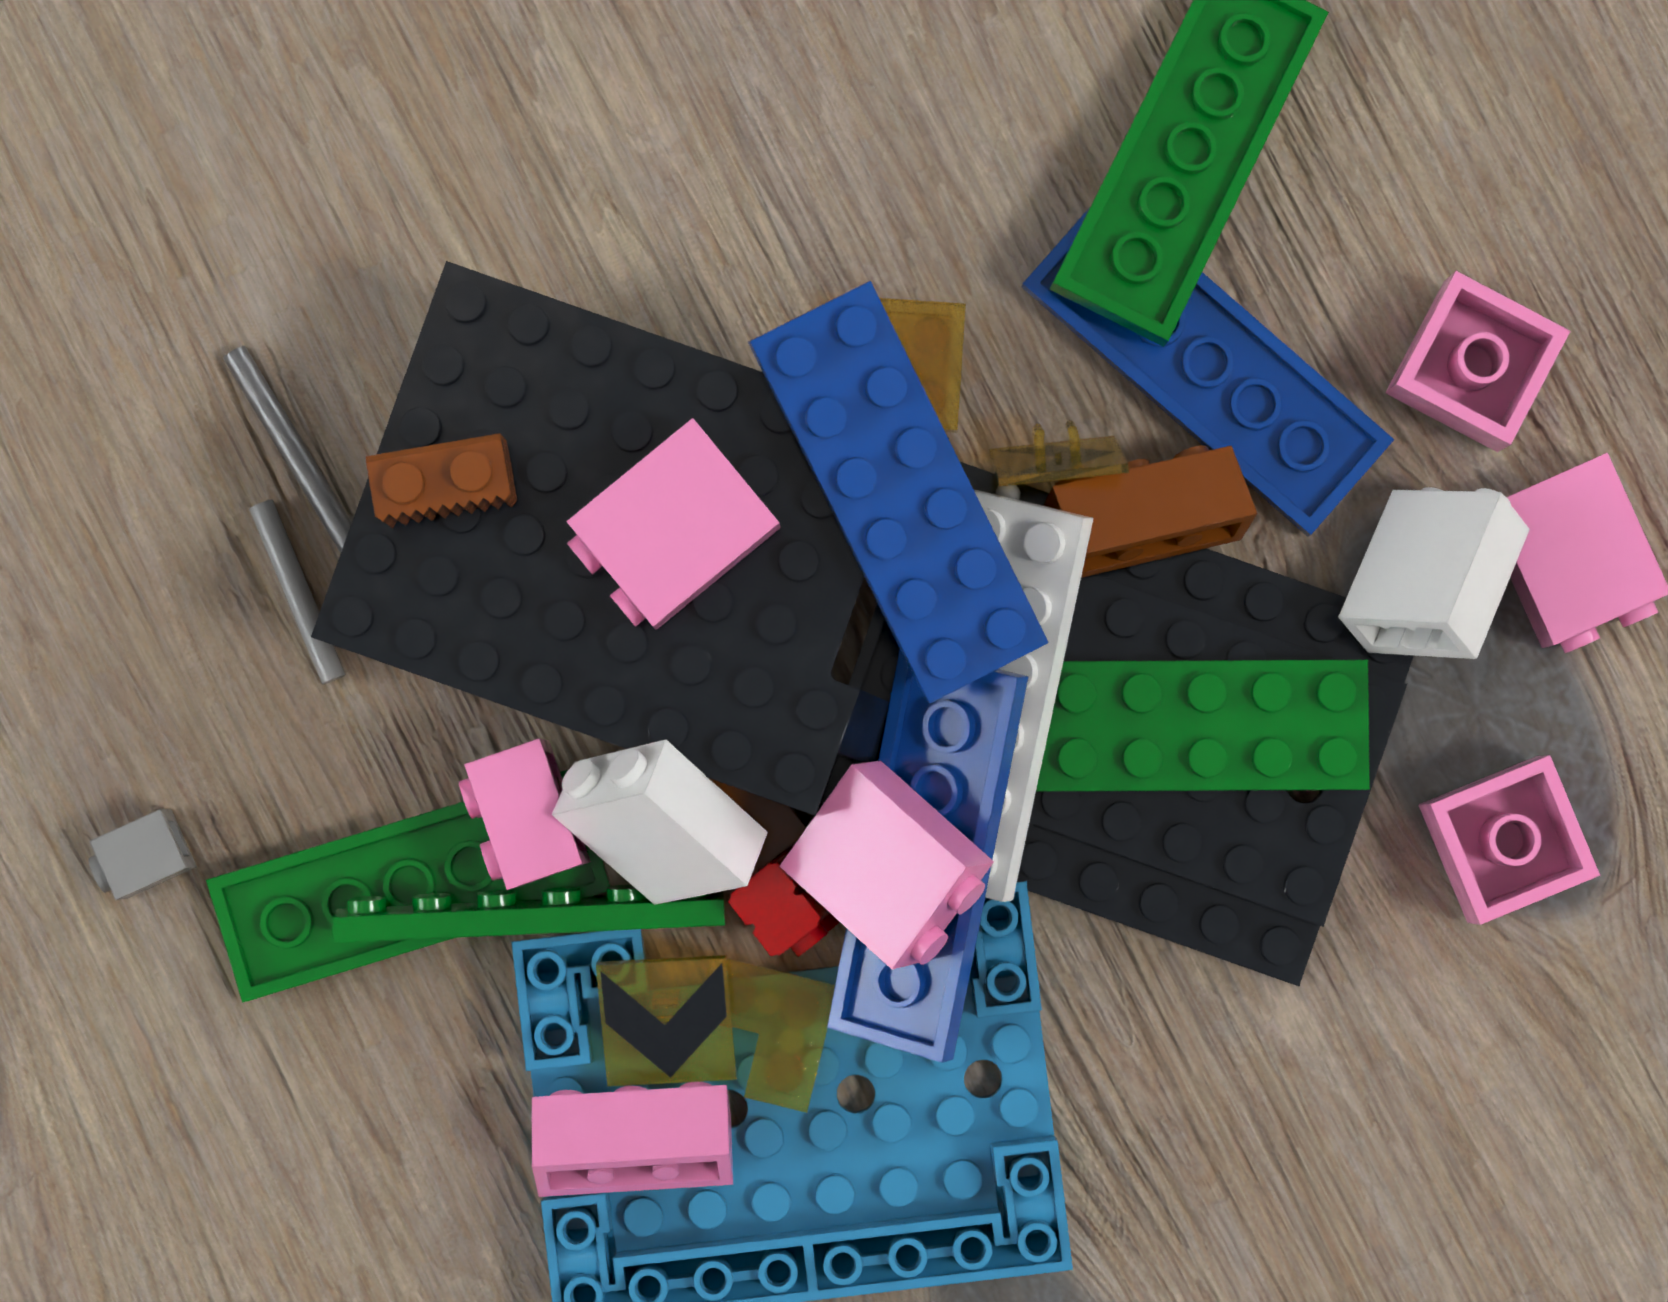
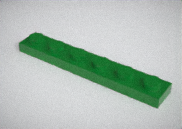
M629 884L607 887V897L581 898V889L574 887L542 890V900L516 901V891L511 890L477 893V903L451 904V894H420L412 896L411 906L386 907V897L383 896L354 897L347 899V908L337 909L333 914L332 938L333 943L723 926L725 925L724 894L721 891L654 905L635 887Z

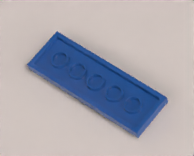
M1087 210L1023 282L1021 287L1199 443L1207 446L1209 450L1232 445L1246 484L1307 537L1312 535L1395 439L1203 272L1169 341L1164 347L1050 290L1052 282L1088 212Z
M868 281L748 341L926 702L932 703L1048 644L1049 642L872 282Z
M900 649L878 761H882L993 860L1029 676L997 669L932 703H928ZM991 867L981 879L985 884L982 895L967 911L962 914L957 913L944 930L948 935L944 947L932 960L924 965L917 963L891 969L846 928L827 1028L943 1063L953 1060Z

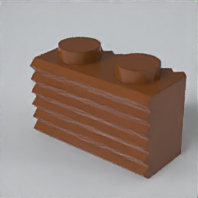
M501 433L366 456L375 517L391 528L395 526L397 521L406 526L411 518L420 523L424 516L433 521L437 514L446 519L449 513L453 512L459 517L464 509L473 514L477 507L486 512L490 505L499 510L502 504L506 503L512 508L517 501L508 444Z

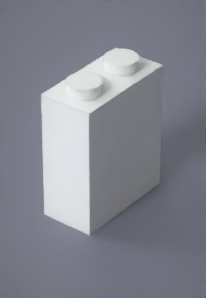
M1426 487L1421 490H1392L1338 618L1368 653L1477 659L1530 529L1511 506L1509 499L1501 492L1481 488L1475 492L1443 491L1433 487Z
M667 740L575 761L562 780V792L552 813L553 817L654 905L748 886L768 833Z

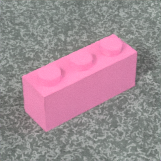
M696 1081L685 1083L679 1088L648 1090L641 1086H624L616 1089L614 1092L583 1094L576 1090H560L552 1093L550 1096L532 1097V1170L538 1196L548 1197L733 1185L731 1113L727 1085H711L706 1082Z

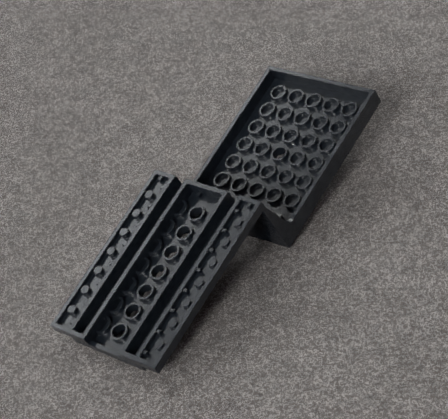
M446 261L377 454L501 433L508 444L517 501L512 508L503 503L499 510L490 505L486 512L477 507L473 514H470L464 509L459 517L450 512L446 519L437 514L433 521L424 516L421 522L417 523L411 518L406 526L397 521L395 526L391 528L375 517L368 477L311 638L625 749L667 740L703 772L706 777L816 816L851 764L879 760L900 647L877 603L849 685L838 682L831 676V670L862 586L864 575L763 372ZM694 418L779 521L780 529L657 630L654 629L646 618L635 627L610 597L620 587L603 566L592 575L568 546L567 542L577 534L566 521L684 424ZM960 462L974 490L995 494L999 485L1004 482L1014 481ZM1022 483L1016 484L1021 492L1019 500L1044 505L1049 495L1048 492ZM1207 548L1082 577L1064 661L1368 660L1370 790H1320L1318 795L1307 803L1295 801L1290 797L1287 790L1036 792L1017 882L1027 881V889L1030 892L1300 986L1320 926L1324 927L1407 687L1405 680L1414 655L1368 653L1338 618L1346 597Z

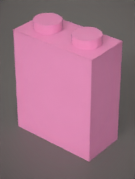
M694 418L684 424L566 521L577 534L567 542L572 551L592 575L603 566L620 587L610 597L635 627L646 618L655 630L780 529L779 521Z
M1608 453L1507 497L1511 506L1530 529L1510 578L1542 648L1560 643L1564 653H1568L1598 640L1600 636L1596 627L1618 617L1622 627H1626L1658 613L1654 601L1668 595V585Z
M882 761L851 764L783 860L780 867L891 969H896L917 963L924 965L940 952L948 939V935L944 930L957 913L962 914L967 911L982 895L985 884L981 879L994 861Z

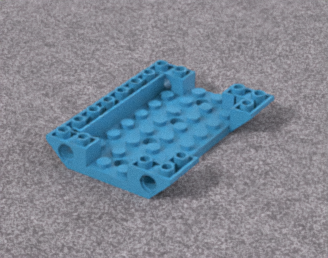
M1027 881L1016 883L1012 901L999 902L985 897L954 1058L943 1063L827 1028L839 966L724 979L727 1017L670 1078L605 1023L601 972L664 1025L704 982L651 988L641 929L596 931L511 942L526 1071H531L533 1097L550 1096L552 1093L560 1090H576L583 1094L614 1092L616 1089L624 1086H641L648 1090L679 1088L685 1083L699 1081L711 1085H727V1090H734L740 1093L745 1098L748 1106L745 1119L741 1123L731 1126L733 1185L543 1197L541 1208L552 1302H806L1073 1270L1058 1140L1054 1136L1040 1019L1042 1006ZM978 1060L993 1062L1001 1072V1083L998 1089L988 1096H976L970 1093L964 1084L965 1071L973 1062ZM848 1076H864L874 1086V1099L870 1106L862 1111L847 1110L840 1104L837 1098L838 1086Z

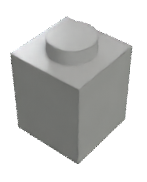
M159 809L90 841L95 853L94 856L88 858L91 872L102 892L106 893L111 890L115 900L128 899L197 867L172 809Z

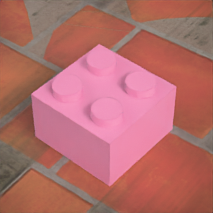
M1455 271L1443 282L1385 393L1482 445L1499 452L1512 444L1570 330Z
M539 738L464 764L469 778L459 781V787L471 819L475 817L483 818L490 840L481 843L480 848L492 881L503 878L508 890L591 862L585 844L552 816L562 792L563 779L549 740Z
M1550 755L1535 756L1418 805L1467 923L1484 924L1600 876Z

